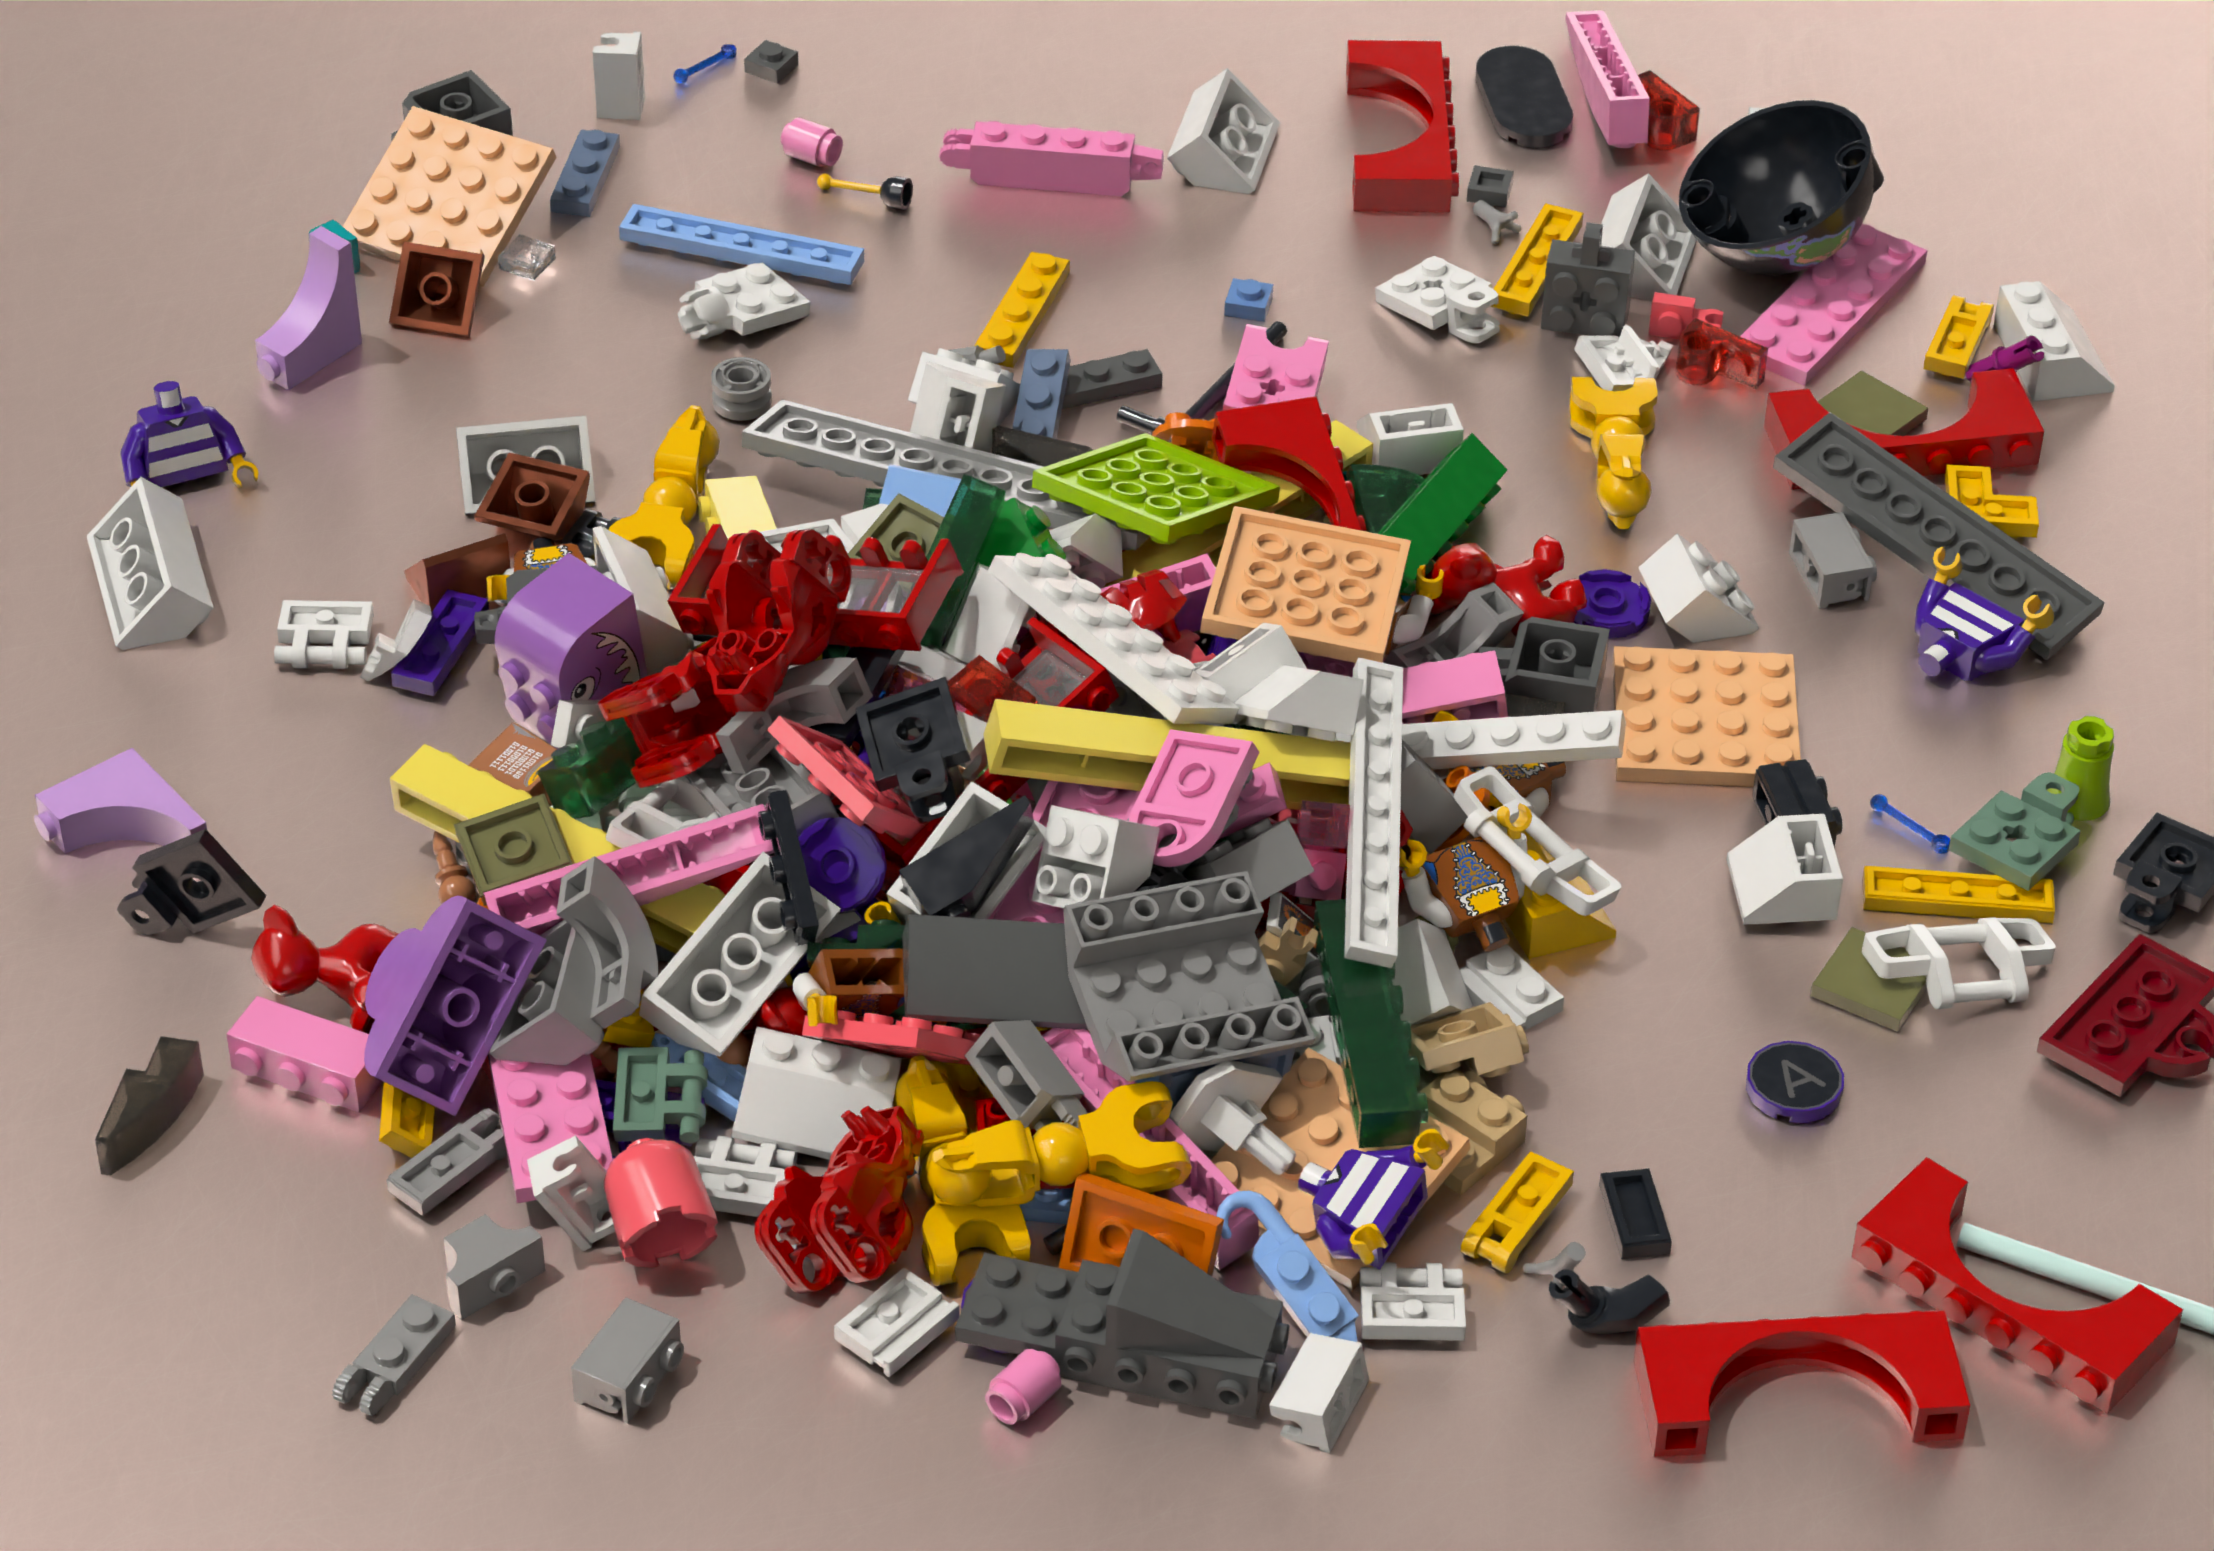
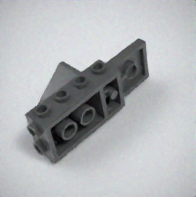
M1133 1228L1120 1267L1112 1264L1082 1260L1079 1271L1075 1272L984 1252L955 1326V1341L1019 1355L1026 1349L1043 1351L1052 1356L1060 1368V1377L1256 1419L1264 1393H1272L1277 1374L1275 1359L1277 1354L1284 1355L1290 1325L1282 1323L1283 1301L1232 1291L1144 1230Z

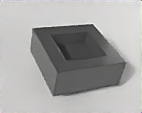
M767 40L744 59V71L746 73L776 84L799 65L798 51Z
M1474 165L1467 188L1466 202L1476 203L1479 200H1483L1491 206L1506 207L1513 185L1514 171Z

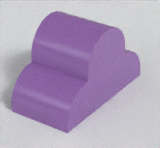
M454 896L442 903L428 919L422 931L410 928L398 934L380 955L367 985L365 996L366 1010L375 1019L366 1042L364 1054L365 1067L368 1073L456 1116L547 939L463 896Z

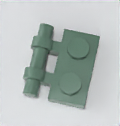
M668 1047L619 1048L613 1122L615 1142L636 1141L643 1138L665 1140L666 1124H677L680 1126L679 1138L682 1142L695 1143L699 1140L700 1127L705 1124L706 1107L701 1103L702 1090L707 1087L708 1070L703 1066L704 1054L701 1051L688 1050L684 1054V1063H670ZM668 1087H680L682 1089V1100L667 1101Z

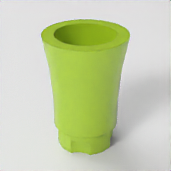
M2084 716L2082 719L2073 720L2070 723L2067 734L2063 738L2060 757L2054 773L2079 786L2078 799L2067 811V813L2071 812L2074 815V820L2077 821L2097 819L2103 816L2110 807L2109 783L2114 752V731L2106 725L2103 719L2095 716ZM2055 788L2047 789V791L2052 794L2062 793L2060 790Z

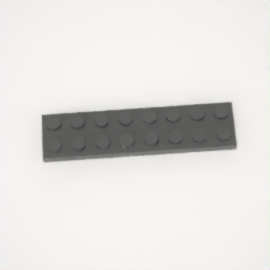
M1831 412L1775 456L1773 464L1775 470L1836 513H1844L1849 522L1930 579L1934 580L1937 573L1933 561L1934 553L1938 548L1944 547L1946 555L1941 565H1951L1955 561L1957 553L1960 554L1962 562L1961 573L1953 579H1948L1947 586L1950 587L1956 582L2024 620L2027 617L2023 611V604L2030 596L2038 595L2042 602L2040 609L2035 614L2042 612L2045 606L2050 604L2054 612L2052 625L2045 629H2036L2033 632L2035 639L2028 647L2045 660L2050 659L2102 613L2104 601Z

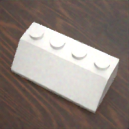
M140 477L87 535L115 646L122 650L186 638L197 625L202 624L208 618L210 611L213 609L182 498Z
M765 852L759 855L642 994L639 1015L677 1044L720 1057L758 1012L762 1004L773 994L814 944L809 943L798 946V943H795L793 930H784L779 909V903L785 901L782 884L773 885L769 870L770 856ZM810 886L819 922L816 942L840 913L841 908Z

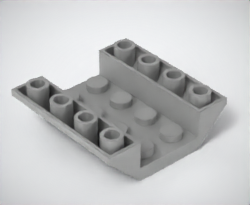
M1247 871L1065 905L1063 915L1068 977L1101 1063L1127 1081L1140 1080L1314 1043L1315 1037L1299 997L1281 1000L1254 933L1264 911Z

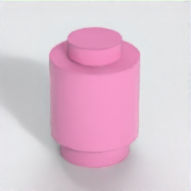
M800 117L788 123L781 134V144L787 156L818 167L825 165L833 166L838 161L842 152V137L836 135L833 129Z
M1034 1349L1024 1350L990 1382V1389L985 1394L987 1406L999 1420L1007 1424H1014L1018 1420L1024 1421L1028 1419L1060 1389L1061 1377L1057 1362L1046 1352Z

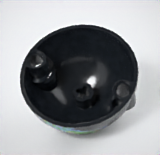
M1818 100L1786 102L1761 109L1738 120L1714 137L1699 152L1689 166L1682 181L1679 192V211L1684 224L1700 245L1727 265L1760 275L1790 274L1821 263L1834 255L1851 240L1868 213L1873 194L1882 186L1884 175L1875 158L1867 129L1856 114L1843 106L1831 102Z

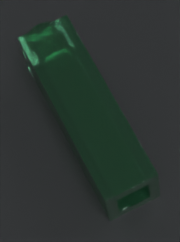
M967 474L963 475L926 556L929 561L940 540L949 539L964 573L954 580L922 638L920 645L925 647L930 644L938 648L941 647L1004 505L1005 490Z

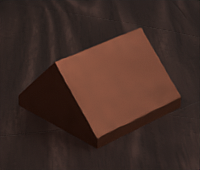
M509 452L474 515L475 520L552 540H563L564 536L584 512L590 473L587 470Z
M504 533L422 559L404 571L406 579L421 602L430 606L431 613L447 589L487 598L486 577L503 575L507 569L511 568L508 539Z

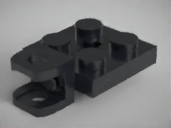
M946 677L855 708L874 780L879 791L882 792L900 786L904 796L908 799L913 815L921 823L945 816L958 799L954 781L948 768L971 761L951 688ZM913 728H917L919 733H922L914 740H904L909 737L908 731ZM940 795L942 797L941 801L935 806L925 805L926 800L930 796Z
M2156 812L2116 860L2113 875L2126 880L2125 889L2128 892V895L2121 903L2119 919L2145 932L2155 933L2161 930L2175 914L2177 904L2199 913L2214 894V837ZM2178 860L2185 864H2177L2175 862ZM2136 911H2146L2152 916L2143 917L2138 915Z
M204 829L139 855L132 867L137 873L132 886L138 890L125 896L117 907V911L137 933L142 935L156 934L173 927L177 918L194 934L260 909L267 895L207 829ZM193 878H197L201 881L196 882L195 880H193ZM135 910L145 912L149 918L140 917Z

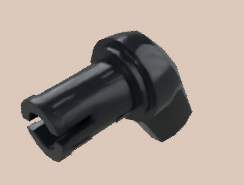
M1566 1269L1561 1270L1554 1276L1565 1286L1563 1290L1552 1281L1549 1284L1550 1295L1568 1308V1318L1571 1324L1584 1332L1593 1334H1612L1637 1330L1638 1327L1649 1322L1670 1305L1668 1291L1649 1274L1623 1288L1616 1289L1605 1286L1588 1287L1573 1270Z

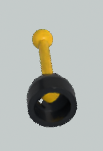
M822 174L817 179V185L822 190L835 187L880 194L882 201L894 209L906 210L912 200V180L906 177L895 176L888 178L881 186L832 179L828 174Z

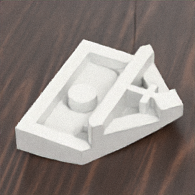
M1625 324L1620 337L1615 335L1579 336L1574 350L1600 387L1604 390L1616 392L1633 387L1634 378L1656 379L1674 345L1662 340L1659 344H1656L1654 341H1650V343L1644 341L1636 335L1631 326Z
M413 599L395 640L378 633L375 639V646L360 678L370 681L394 667L407 656L425 631L432 617L429 605Z

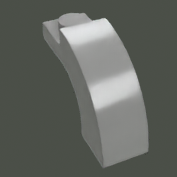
M1491 583L1469 592L1458 608L1440 626L1421 639L1393 649L1383 663L1407 668L1425 662H1438L1463 657L1470 653H1479L1480 647H1496L1512 630L1524 612L1495 583Z
M830 658L813 661L787 670L786 676L783 678V685L777 692H774V700L765 712H735L736 715L715 735L732 772L747 774L779 743L767 731L778 716L806 727L822 723L845 724L856 713L855 708L865 705L873 695L857 658Z
M594 856L561 878L556 915L568 922L579 933L591 953L595 967V985L590 1019L605 1029L619 1019L630 1016L639 1007L641 1001L640 991L650 985L658 976V958L649 924L636 899L622 880L606 864Z

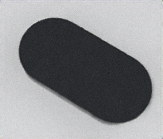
M1522 46L1497 47L1481 55L1476 64L1475 79L1493 126L1501 137L1506 140L1509 139V136L1518 139L1517 144L1524 147L1542 148L1559 143L1563 140V135L1566 133L1569 135L1572 130L1573 111L1554 65L1546 55L1537 50Z

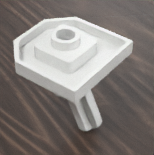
M1237 1061L1222 1062L1197 1075L1170 1113V1119L1199 1149L1218 1152L1225 1143L1235 1151L1245 1148L1277 1175H1282L1286 1172L1296 1157V1153L1291 1147L1263 1125L1268 1118L1263 1114L1261 1108L1283 1079L1275 1068Z

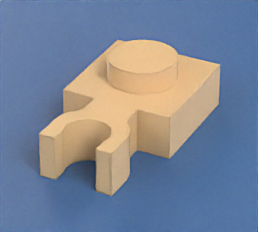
M1293 916L1284 924L1280 937L1266 931L1258 939L1279 993L1304 968L1307 952L1315 946L1319 932L1312 928L1305 936L1294 934L1298 919Z

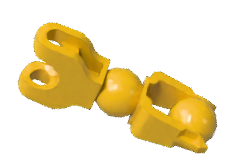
M1572 377L1569 405L1570 425L1578 433L1591 439L1592 452L1597 459V499L1618 529H1628L1636 519L1637 514L1646 508L1652 492L1651 482L1641 470V456L1646 444L1645 435L1655 428L1653 406L1657 404L1658 396L1655 378H1634L1633 387L1624 391L1614 392L1596 386L1592 377Z
M691 405L677 419L658 448L654 459V482L644 492L643 502H641L637 512L616 521L608 529L647 550L653 564L665 569L669 579L667 585L669 590H674L694 556V537L686 525L696 515L698 497L704 496L708 466L718 455L720 438L716 429L705 419L701 406Z
M923 1055L912 1057L907 1072L896 1083L893 1106L900 1105L916 1129L922 1130L925 1136L920 1156L914 1157L916 1162L915 1170L919 1174L921 1187L927 1196L933 1200V1207L927 1212L922 1224L924 1238L922 1258L934 1286H941L956 1282L957 1278L954 1269L957 1265L958 1254L970 1247H985L996 1252L999 1256L1030 1262L1031 1241L1019 1204L978 1207L973 1204L965 1206L936 1204L934 1191L927 1180V1168L932 1158V1152L947 1143L967 1137V1123L964 1113L955 1099L953 1085L946 1075L938 1071Z
M1148 1081L1122 1085L1113 1089L1094 1112L1078 1115V1128L1069 1123L1053 1122L1039 1128L1032 1136L1030 1128H1024L1021 1121L1010 1120L970 1133L962 1140L947 1143L932 1152V1158L927 1168V1180L934 1191L936 1204L950 1206L973 1204L978 1207L1026 1204L1033 1200L1035 1192L1040 1191V1180L1051 1186H1066L1075 1182L1076 1178L1083 1172H1088L1146 1193L1170 1189L1184 1183L1191 1173L1192 1166L1187 1151L1179 1143L1174 1141L1151 1142L1139 1135L1146 1130L1164 1124L1170 1116L1173 1104L1169 1089L1163 1083Z

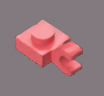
M1654 292L1648 335L1690 341L1691 333L1695 332L1703 340L1718 341L1724 312L1717 309L1695 308L1696 298Z

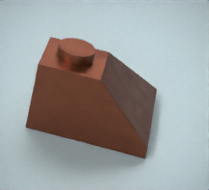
M403 241L389 323L470 337L485 255Z

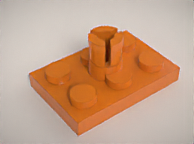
M1083 1172L1075 1181L1059 1268L1078 1272L1082 1260L1112 1264L1120 1267L1134 1228L1144 1230L1195 1266L1213 1276L1224 1219L1097 1175Z

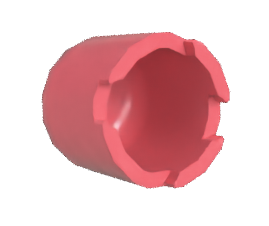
M643 1138L632 1142L626 1150L622 1151L610 1163L604 1178V1189L618 1243L626 1262L636 1267L655 1268L660 1266L657 1258L668 1257L679 1253L681 1260L684 1261L704 1251L716 1240L718 1235L715 1225L718 1223V1219L695 1158L690 1150L675 1141Z

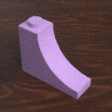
M322 226L309 233L308 262L294 299L280 319L267 332L255 340L259 373L267 380H272L287 390L292 389L362 344L351 243Z
M133 748L35 795L38 815L34 817L36 827L44 840H52L64 854L87 845L117 840L145 841L164 846L207 829L206 822Z

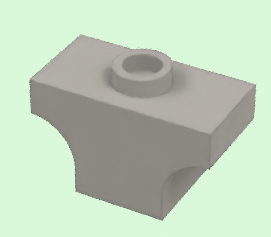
M484 1214L444 1238L449 1306L461 1320L500 1297L511 1294L517 1287L545 1272L542 1236L531 1225L522 1229H505L498 1226Z

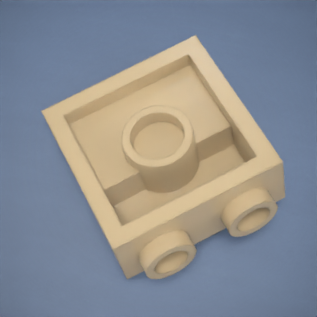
M1491 1002L1399 1029L1403 1048L1426 1071L1432 1070L1435 1073L1454 1070L1461 1065L1460 1061H1463L1477 1075L1483 1074L1485 1077L1500 1076L1508 1073L1512 1069L1511 1065L1524 1062L1523 1055L1529 1053L1527 1037L1522 1026H1516L1508 1014H1503Z
M1458 1069L1443 1072L1419 1093V1105L1416 1109L1469 1138V1152L1443 1182V1184L1460 1195L1465 1193L1525 1143L1528 1115L1525 1114L1522 1104L1511 1095H1505L1503 1098H1500L1488 1090L1484 1079L1474 1071L1469 1070L1462 1073Z

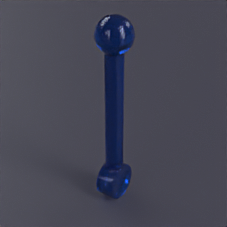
M725 44L721 47L720 52L687 69H677L673 74L675 82L679 84L685 83L692 74L724 58H735L737 48L735 45Z
M1876 794L1871 798L1870 806L1874 811H1884L1932 843L1931 848L1934 852L1945 854L1949 851L1950 838L1943 834L1935 835L1888 804L1887 798L1882 794Z

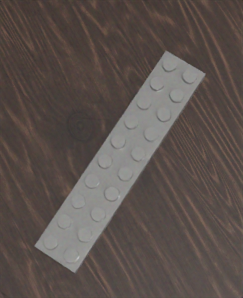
M783 399L742 431V447L758 451L762 456L782 457L796 461L798 465L803 467H820L835 471L841 477H858L870 480L879 487L884 486L890 464L973 481L976 484L971 508L987 510L1014 497L1029 507L1033 505L1038 506L1050 520L1051 526L1048 529H1055L1090 516L1084 513L1081 507L1069 502L1054 501L1049 498V494L1032 487L1033 471L1043 466ZM1100 516L1121 529L1122 550H1137L1150 537V535L1138 530L1120 528L1116 525V521Z

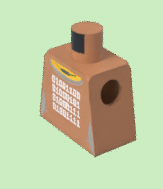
M514 722L469 764V766L478 771L490 773L496 780L516 790L526 791L532 797L545 794L549 806L554 804L572 787L563 783L562 780H554L550 775V767L553 763L560 762L561 752Z

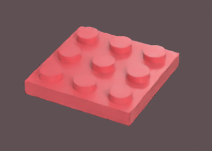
M778 716L767 729L780 742L776 750L792 764L799 766L802 763L811 772L807 778L810 783L827 796H830L832 793L843 802L839 808L840 811L858 826L862 827L866 823L879 834H883L886 830L895 839L903 842L905 838L912 839L928 824V822H919L913 815L907 802L892 788L880 792L875 783L872 769L842 741L782 716Z
M837 1010L838 1024L836 1025L832 1023H819L818 1026H808V1016L805 1015L802 1032L804 1036L889 1056L911 1059L912 1057L923 1055L929 1061L970 1066L972 1065L966 1059L965 1054L982 1035L965 1032L963 1039V1029L943 1025H934L931 1028V1021L902 1017V1021H896V1024H893V1017L864 1013V1017H858V1021H855L856 1013Z

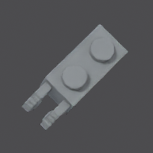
M1031 1020L992 1022L965 1054L966 1059L1011 1120L1021 1121L1024 1128L1029 1127L1037 1131L1043 1126L1053 1122L1062 1123V1121L1078 1128V1115L1087 1114L1086 1109L1079 1101L1083 1097L1084 1092Z

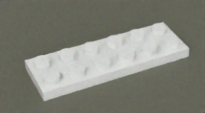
M1017 553L1016 556L995 555L988 569L990 574L1173 724H1232L1239 707L1225 696L1226 690L1213 681L1203 679L1193 671L1195 666L1191 661L1171 653L1162 645L1163 639L1154 632L1140 628L1131 620L1132 614L1128 610L1108 602L1100 595L1102 591L1097 585L1088 580L1080 579L1071 572V565L1066 560L1053 554H1047L1045 557H1032L1024 553Z

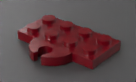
M2139 934L2039 1038L2036 1052L2119 1097L2130 1088L2145 1070L2163 1077L2186 1078L2200 1075L2208 1071L2210 1058L2214 1059V1015L2205 1008L2214 998V972ZM2194 1044L2204 1049L2205 1052L2191 1050L2184 1045Z

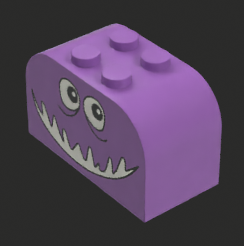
M570 553L566 554L517 592L506 605L499 618L495 631V648L500 667L498 673L503 682L506 696V709L514 722L550 745L559 700H601L614 690L631 685L641 678L648 676L633 593ZM629 729L626 742L634 737L631 729ZM553 746L554 748L562 752L561 748ZM586 749L585 751V761H587L589 749Z

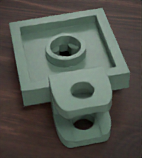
M2047 772L2036 777L2023 789L2021 800L2001 790L1951 836L1949 851L2029 891L2078 845L2081 830L2073 827L2074 815L2071 812L2067 813V811L2078 799L2079 786L2054 773ZM2055 788L2060 790L2062 793L2052 794L2048 792L2047 789ZM2007 838H2016V840L2012 842L2007 840Z

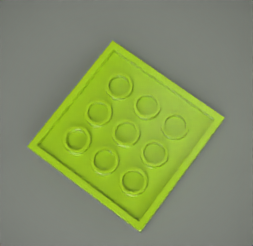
M1147 433L1034 470L1032 487L1049 494L1050 499L1077 505L1088 515L1097 514L1116 521V525L1120 528L1138 530L1150 535L1152 541L1161 544H1172L1177 539L1187 535L1203 533L1209 527L1229 523L1234 506L1259 511L1264 507L1278 503L1280 486Z

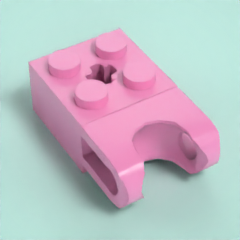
M1246 324L1223 410L1313 396L1317 397L1325 367L1329 340L1308 336L1307 341L1302 347L1282 349L1273 345L1267 339V328Z

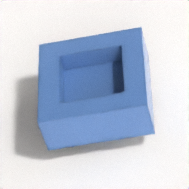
M1233 278L1225 300L1224 316L1265 322L1273 299V284L1258 282L1252 279L1242 280Z

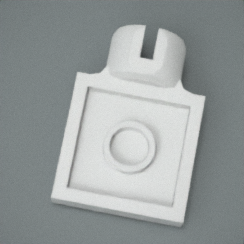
M754 263L741 269L719 273L713 277L696 281L695 289L686 292L679 299L681 303L691 304L681 307L678 318L686 334L690 333L692 339L701 340L721 334L726 329H732L743 336L809 316L811 302L764 263Z

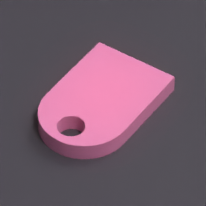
M1170 729L1129 817V821L1160 828L1153 864L1162 867H1175L1190 863L1204 855L1217 842L1258 757L1259 751L1252 741ZM1171 834H1177L1175 840L1170 845L1158 848L1163 838Z

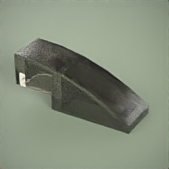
M161 1036L146 1071L125 1070L95 1138L101 1174L111 1176L132 1162L154 1144L181 1115L204 1077L199 1041Z

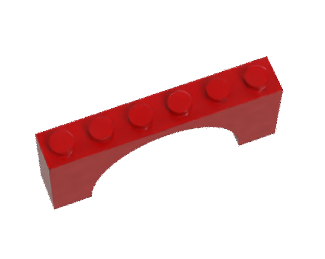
M1347 41V95L1373 97L1394 103L1413 113L1427 127V130L1420 137L1397 149L1375 154L1354 155L1352 182L1353 211L1450 213L1451 196L1459 195V172H1457L1455 125H1453V102H1451L1452 83L1451 79H1449L1450 58L1442 56L1441 41Z
M2014 368L1973 372L1967 405L1969 408L1968 413L1956 423L1939 431L1921 435L1896 436L1870 432L1850 425L1922 476L1946 474L1947 465L1990 467V469L2038 465L2044 437V429ZM1810 389L1768 393L1764 427L1776 455L1829 413L1818 403ZM1786 477L1791 490L1802 489Z
M1316 396L1217 411L1215 413L1212 440L1220 463L1241 471L1269 474L1291 482L1318 502L1328 516L1331 525L1367 532L1363 516L1356 515L1354 509L1355 494L1353 485L1350 480L1345 481L1342 474L1343 457L1339 446L1333 447L1331 441L1332 428L1327 412H1321Z
M1928 1157L1918 1164L1857 1223L1851 1258L1861 1263L1866 1269L1876 1272L1899 1286L1907 1294L1917 1297L1936 1310H1945L1946 1316L1951 1321L1963 1325L1987 1340L1994 1347L2002 1349L2030 1366L2038 1374L2048 1377L2074 1393L2082 1401L2092 1404L2107 1414L2176 1342L2183 1309L2140 1283L2130 1292L2110 1303L2073 1311L2047 1310L2027 1306L2005 1298L1982 1284L1970 1273L1958 1257L1950 1235V1230L1962 1216L1968 1181Z
M1945 1310L1884 1314L1864 1313L1848 1316H1812L1794 1319H1760L1756 1321L1708 1322L1685 1325H1656L1638 1327L1634 1366L1653 1457L1706 1454L1710 1426L1709 1413L1718 1398L1731 1385L1752 1373L1788 1365H1805L1830 1369L1866 1384L1886 1399L1897 1411L1909 1431L1912 1443L1964 1440L1970 1402Z

